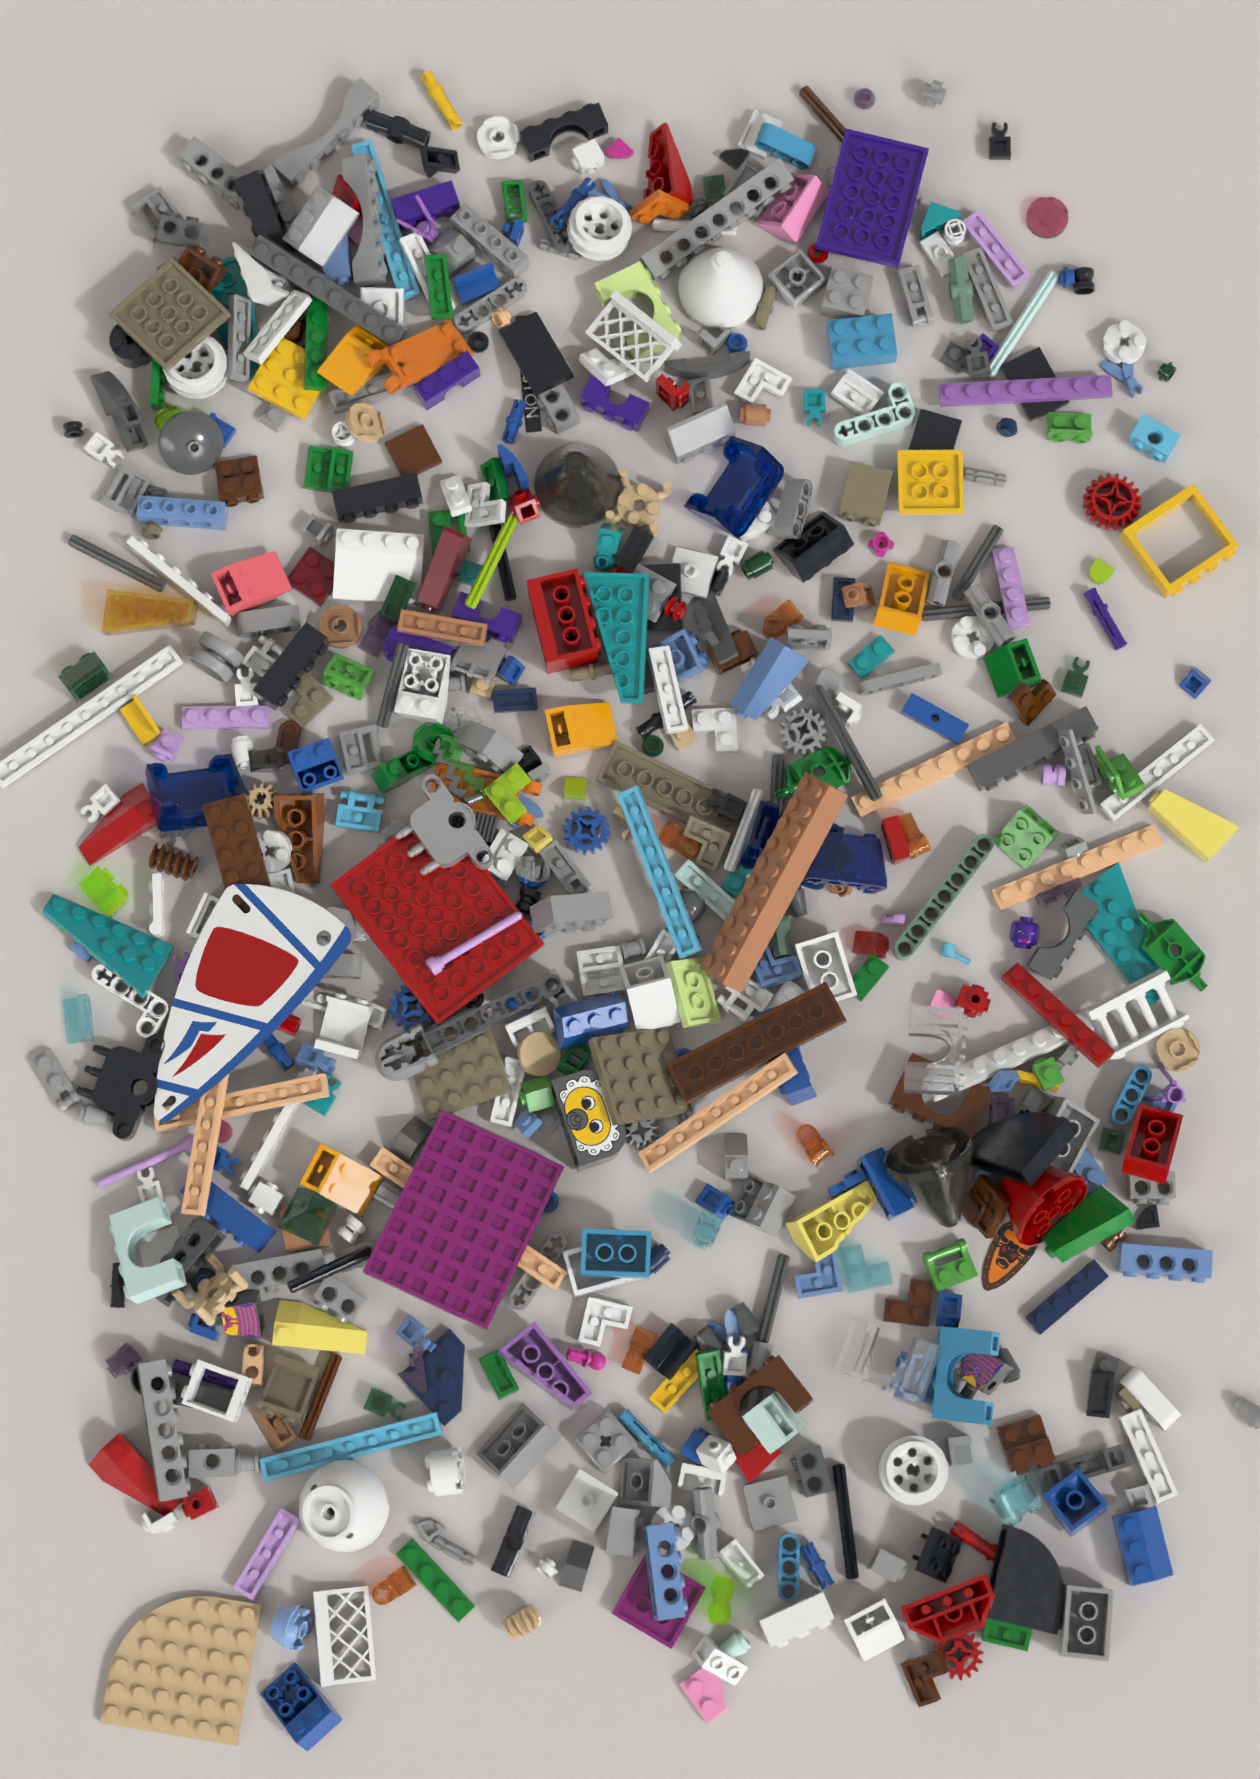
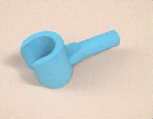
M949 943L942 945L941 954L943 957L958 959L968 965L970 964V959L954 952L955 945Z

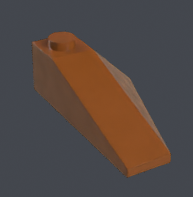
M324 793L273 795L276 824L279 825L281 832L287 835L292 844L290 864L297 883L319 884L325 820Z

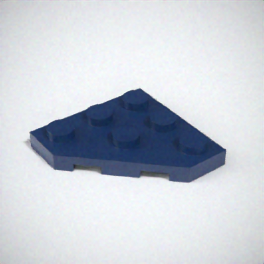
M450 1329L434 1342L436 1346L432 1352L426 1350L399 1374L432 1413H438L439 1421L444 1426L462 1411L465 1345Z

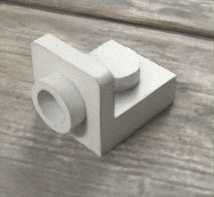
M840 692L834 704L837 705L836 708L842 713L848 714L849 712L851 714L846 723V726L850 728L853 723L857 725L861 719L863 705Z

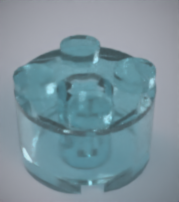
M1026 1474L1021 1475L1022 1480L1018 1482L1012 1479L993 1492L994 1498L990 1496L987 1498L1003 1524L1009 1523L1011 1526H1014L1023 1519L1022 1515L1028 1511L1033 1513L1042 1507L1040 1504L1041 1497Z

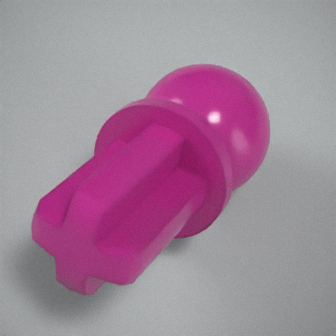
M569 1347L566 1351V1359L579 1363L582 1367H586L589 1364L593 1370H601L606 1365V1358L600 1352L591 1354L589 1349L584 1351Z

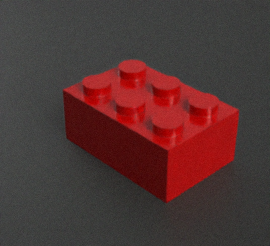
M1139 1103L1121 1172L1166 1184L1184 1115Z

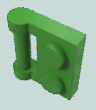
M964 1238L958 1239L954 1244L939 1250L922 1253V1260L935 1292L978 1276ZM959 1252L961 1258L935 1267L934 1261Z

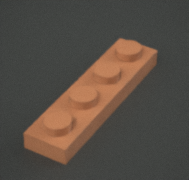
M401 609L397 632L484 647L488 624Z

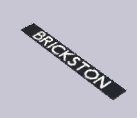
M528 315L515 316V321L524 318ZM520 370L523 401L527 403L524 411L526 433L541 432L540 409L536 403L538 396L534 395Z

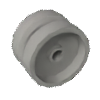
M205 631L198 640L202 648L194 647L187 658L209 676L224 684H228L234 675L230 667L238 668L245 658L226 641Z

